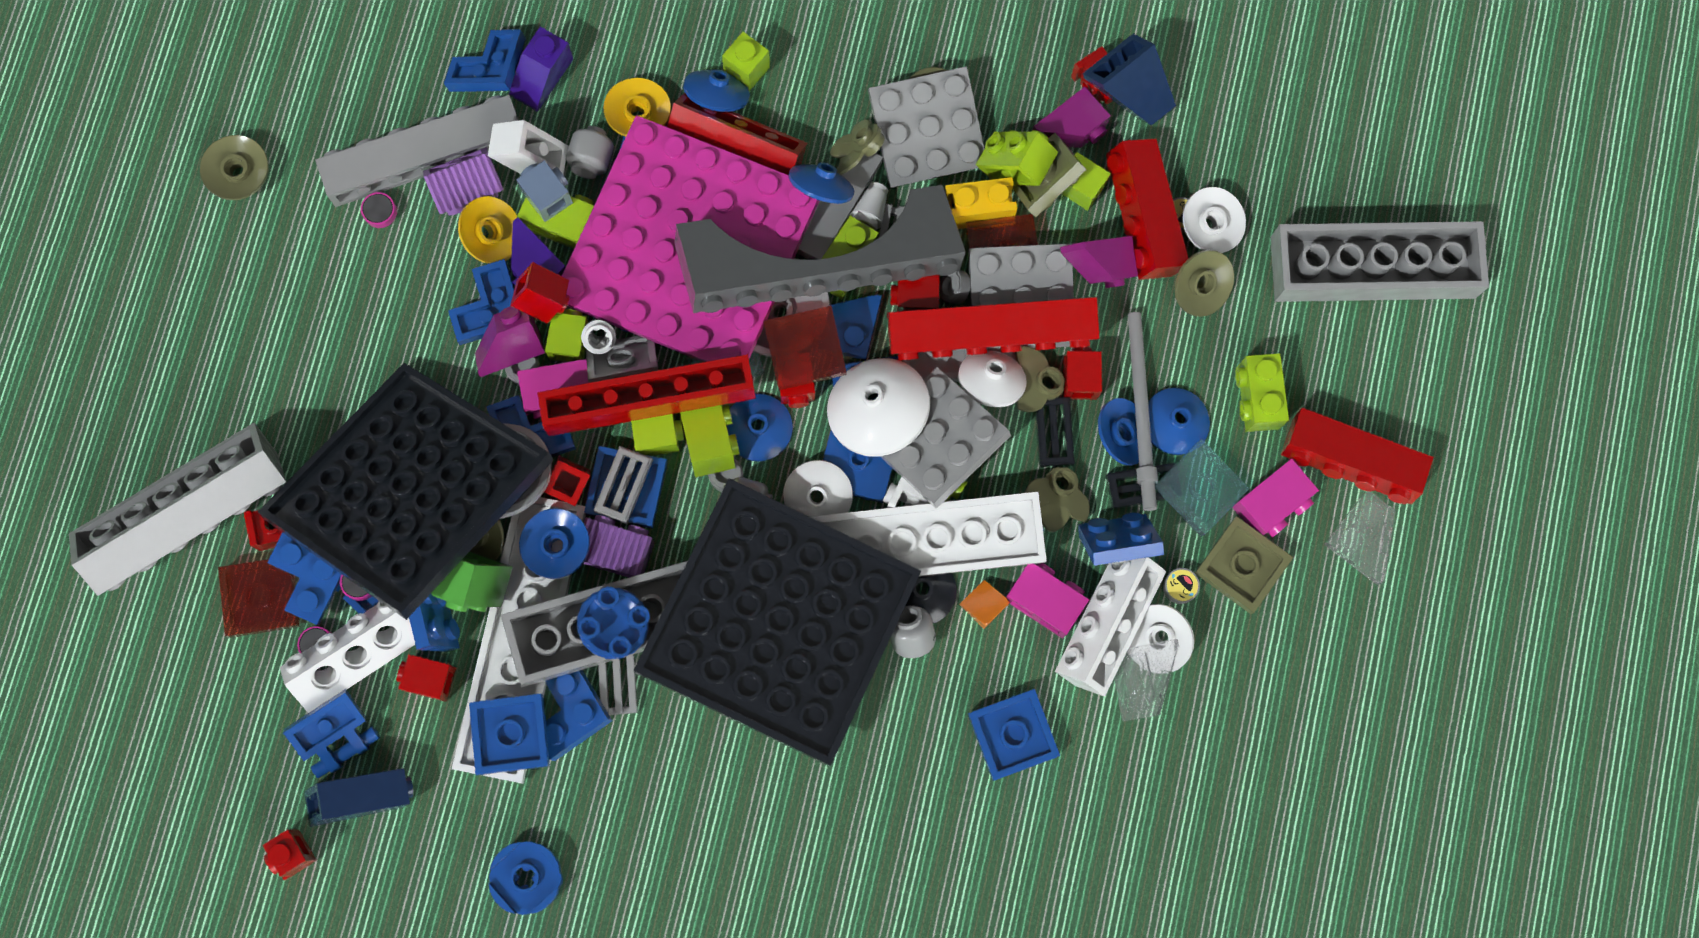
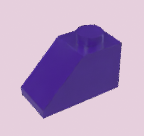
M540 26L521 54L509 95L538 112L573 61L569 43Z
M517 217L513 221L511 270L516 278L512 283L516 284V280L532 262L562 276L566 268L565 265Z

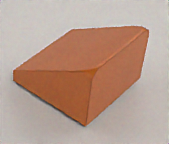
M983 580L959 605L985 629L1010 604V601Z

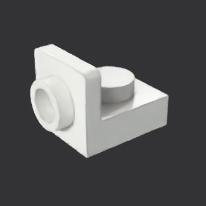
M901 477L898 485L891 483L883 502L888 504L887 508L897 507L899 501L904 502L905 506L931 504L903 477Z

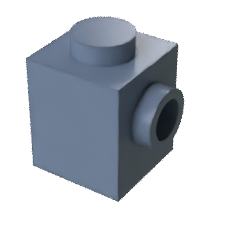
M545 160L538 165L532 164L522 171L520 177L516 179L522 193L544 222L573 204L569 192L565 188L569 184L558 167L551 169Z

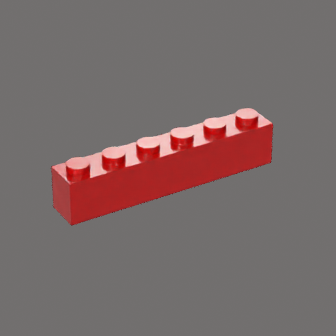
M1097 297L887 312L890 354H898V360L919 359L918 352L932 351V358L953 356V350L966 349L967 355L988 354L987 347L1001 346V353L1022 351V345L1035 344V350L1056 349V342L1069 341L1070 348L1090 346V340L1100 339Z
M748 354L537 392L542 426L549 436L756 399Z

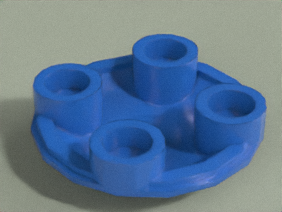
M604 587L591 594L581 605L577 616V632L583 645L594 655L605 659H622L635 653L644 643L649 630L650 614L648 609L644 607L643 603L633 593L621 588Z

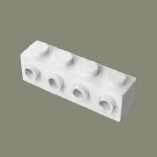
M1149 557L1108 563L1055 672L1074 686L1105 696L1166 571Z

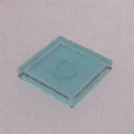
M1203 439L1199 440L1155 484V489L1201 537L1206 535L1249 490L1246 484Z

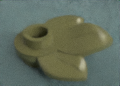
M862 120L853 126L850 134L842 136L834 143L830 150V155L833 158H840L837 173L843 175L854 168L860 162L863 155L867 157L872 156L881 148L885 137L877 124H872L870 120Z
M1022 346V351L1016 352V359L1025 372L1027 384L1023 396L1017 401V409L1024 412H1035L1040 410L1047 400L1056 399L1062 394L1065 387L1064 376L1057 368L1049 367L1044 354L1033 348ZM1042 380H1047L1051 385V389L1046 388Z
M1056 467L1052 469L1045 478L1034 479L1024 491V493L1039 492L1042 525L1049 532L1053 533L1061 529L1070 517L1081 522L1087 521L1090 510L1089 501L1078 489L1077 475L1069 468ZM1056 481L1063 483L1064 490L1058 487Z

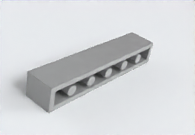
M510 95L492 96L485 100L483 104L474 107L463 106L455 109L450 115L441 118L430 117L423 120L420 125L408 129L397 128L390 131L387 136L378 139H364L359 141L356 146L345 150L335 149L328 151L324 154V157L315 159L327 197L335 207L365 198L369 194L382 192L424 178V170L485 147L489 150L493 124L519 121Z

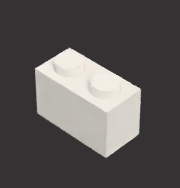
M525 120L496 123L492 127L488 157L520 174L532 164L538 165L545 160L551 169L558 167L564 175L568 145Z

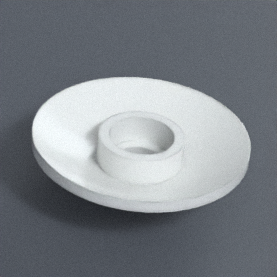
M1207 187L1195 192L1186 202L1183 210V226L1190 241L1203 251L1215 250L1224 253L1237 246L1243 238L1246 228V217L1242 205L1234 195L1222 188ZM1206 218L1211 220L1212 228L1208 226Z
M987 350L988 354L969 355L963 360L958 372L961 388L976 402L990 407H1005L1014 404L1023 396L1027 384L1026 375L1018 362L1010 356L1001 352Z
M813 460L801 464L792 471L785 483L783 496L786 506L809 517L848 513L852 504L853 491L848 476L841 468L828 461ZM814 490L821 491L824 496L823 501L814 502L811 499V492Z
M1151 604L1128 651L1138 665L1150 672L1158 674L1174 672L1185 665L1192 655L1194 648L1192 627L1185 616L1175 608L1164 604ZM1160 630L1167 633L1169 637L1167 642L1160 639Z

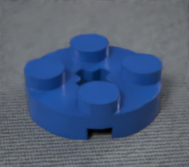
M531 841L508 845L496 855L490 867L489 890L491 896L502 909L515 914L526 915L538 913L546 909L556 899L563 882L561 865L555 854L546 846ZM521 868L524 871L531 869L534 872L532 877L534 884L531 887L526 884L521 887L518 886L517 881L520 876L517 872Z

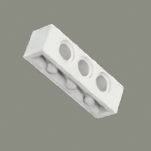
M379 601L377 605L366 612L356 614L350 618L347 624L337 631L322 636L315 645L306 651L291 656L280 667L284 685L308 713L414 646L415 641L409 618L405 620ZM383 626H390L385 631H378ZM352 646H360L356 650L347 651ZM322 666H329V667H328L327 669H325V670H322V671H318V670H317L318 668H320V667H322Z

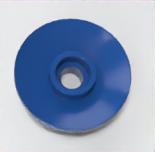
M723 70L694 71L686 76L683 84L685 94L693 102L714 111L732 112L740 110L747 105L750 97L747 86Z
M820 162L818 165L799 164L790 169L788 177L792 185L809 197L827 203L842 204L851 201L855 191L852 184L837 173V169L831 164Z
M1168 388L1156 393L1148 401L1151 441L1156 448L1168 454L1184 455L1196 450L1203 444L1209 432L1210 419L1204 403L1195 394L1181 388ZM1176 413L1184 416L1185 422L1183 424L1176 421Z
M755 394L756 399L736 402L729 409L733 424L726 425L728 435H736L740 452L739 456L750 461L759 462L775 458L785 450L792 436L793 425L789 411L779 400L765 394ZM754 420H762L765 423L763 429H753L751 425Z
M1124 398L1110 400L1102 407L1099 414L1098 430L1100 439L1106 451L1117 462L1129 466L1139 463L1135 404Z
M548 509L533 516L524 526L519 540L520 555L525 565L538 576L549 579L563 578L574 573L584 563L590 547L589 533L583 521L572 512L564 509ZM561 540L563 542L562 549L554 552L552 550L553 543Z

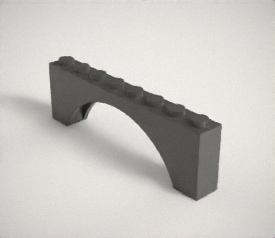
M943 185L911 189L903 212L887 232L857 251L832 258L798 260L769 255L754 250L733 239L711 219L676 224L675 248L693 313H713L723 308L736 306L750 307L756 303L768 301L782 302L789 298L805 295L814 297L824 292L837 290L851 291L857 287L869 285L883 286L889 282L900 280L915 281L925 276L938 274L947 276L960 271L966 253Z

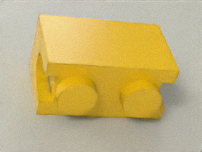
M1013 178L945 185L944 191L957 228L964 229L1013 223L1017 212V203L1012 201Z

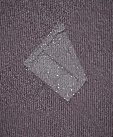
M1364 491L1324 545L1376 585H1380L1385 580L1396 510L1374 493Z
M1178 639L1128 649L1114 677L1122 722L1159 716L1161 714L1179 646Z

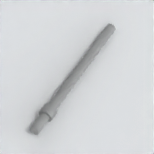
M1131 312L1128 314L1139 454V468L1136 469L1137 484L1141 485L1143 510L1153 511L1157 509L1155 484L1158 483L1157 467L1153 466L1142 317L1140 312Z

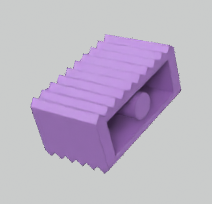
M487 147L423 171L424 179L439 214L445 212L448 215L461 213L466 204L472 200L483 196L497 198L499 197L498 192L503 190L493 161L488 157Z
M596 515L594 520L585 517L584 524L589 533L590 547L583 564L628 578L645 573L652 548L654 547V540L648 536V530L634 525H629L628 529L625 530L614 526L615 520L601 515Z

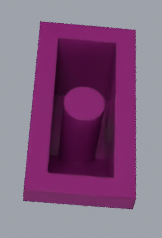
M1083 87L1034 125L1033 130L1042 132L1048 138L1056 133L1068 147L1082 148L1089 141L1092 144L1098 142L1108 132L1106 127L1111 116L1087 88Z
M1132 236L1087 241L1060 247L1061 254L1090 284L1104 282L1105 289L1124 286V279L1138 276Z
M512 306L493 315L475 352L477 370L480 377L545 353L541 333L532 316Z

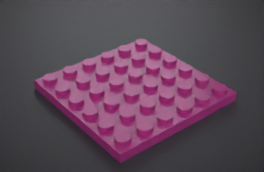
M636 115L563 272L562 277L569 280L566 294L570 296L567 306L701 362L748 354L750 359L775 302H761L750 307L736 306L723 308L713 313H693L675 248L676 224L711 219L730 237L754 250L773 256L794 259L820 200L809 197L795 188L789 180V175Z

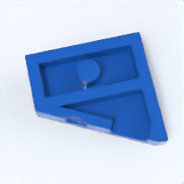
M873 295L831 304L828 321L823 332L809 347L866 361L882 296Z

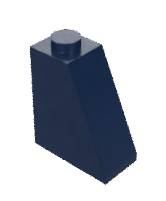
M1134 33L1082 73L1084 79L1131 115L1151 126L1176 106L1155 44Z
M402 768L316 783L304 791L309 827L403 808L410 804L409 798L413 797L412 780L410 776H405V770Z

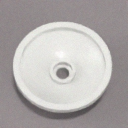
M890 358L867 360L846 371L834 385L827 405L828 422L835 437L847 449L865 456L889 455L907 447L922 432L929 417L930 395L922 377L908 364ZM878 394L875 400H868L870 395Z

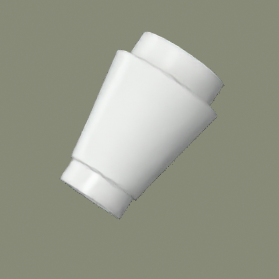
M871 182L852 210L851 216L875 231L881 228L888 188L881 183Z
M595 320L584 327L581 340L584 347L591 353L604 354L615 345L616 333L609 323ZM603 329L606 332L603 336H596L593 330Z

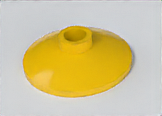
M630 78L614 85L607 93L603 106L605 119L609 126L625 137L634 121L635 115H632L634 112H642L643 114L640 117L663 126L668 122L671 113L670 100L665 90L657 83L644 78Z
M483 196L469 202L463 208L458 221L459 237L466 251L475 259L487 264L510 259L512 257V227L517 214L511 206L496 197ZM482 227L487 229L488 238L484 236Z

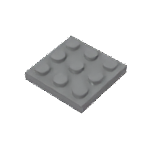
M967 66L868 88L875 124L881 128V133L885 137L884 143L881 146V152L889 188L978 169L976 163L984 150V144Z
M1071 244L969 248L971 306L1074 299L1073 266L1061 254L1060 249L1062 246ZM1069 341L1056 342V347H1070ZM1035 344L1022 345L1030 348H1035ZM1001 346L987 347V350H1001Z
M938 367L924 379L930 395V412L922 432L902 450L880 456L936 509L1011 436L1010 431Z

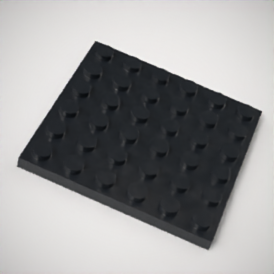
M403 363L278 490L258 513L268 523L407 620L551 464L553 458L545 449L406 363Z
M729 478L633 672L830 767L921 570Z

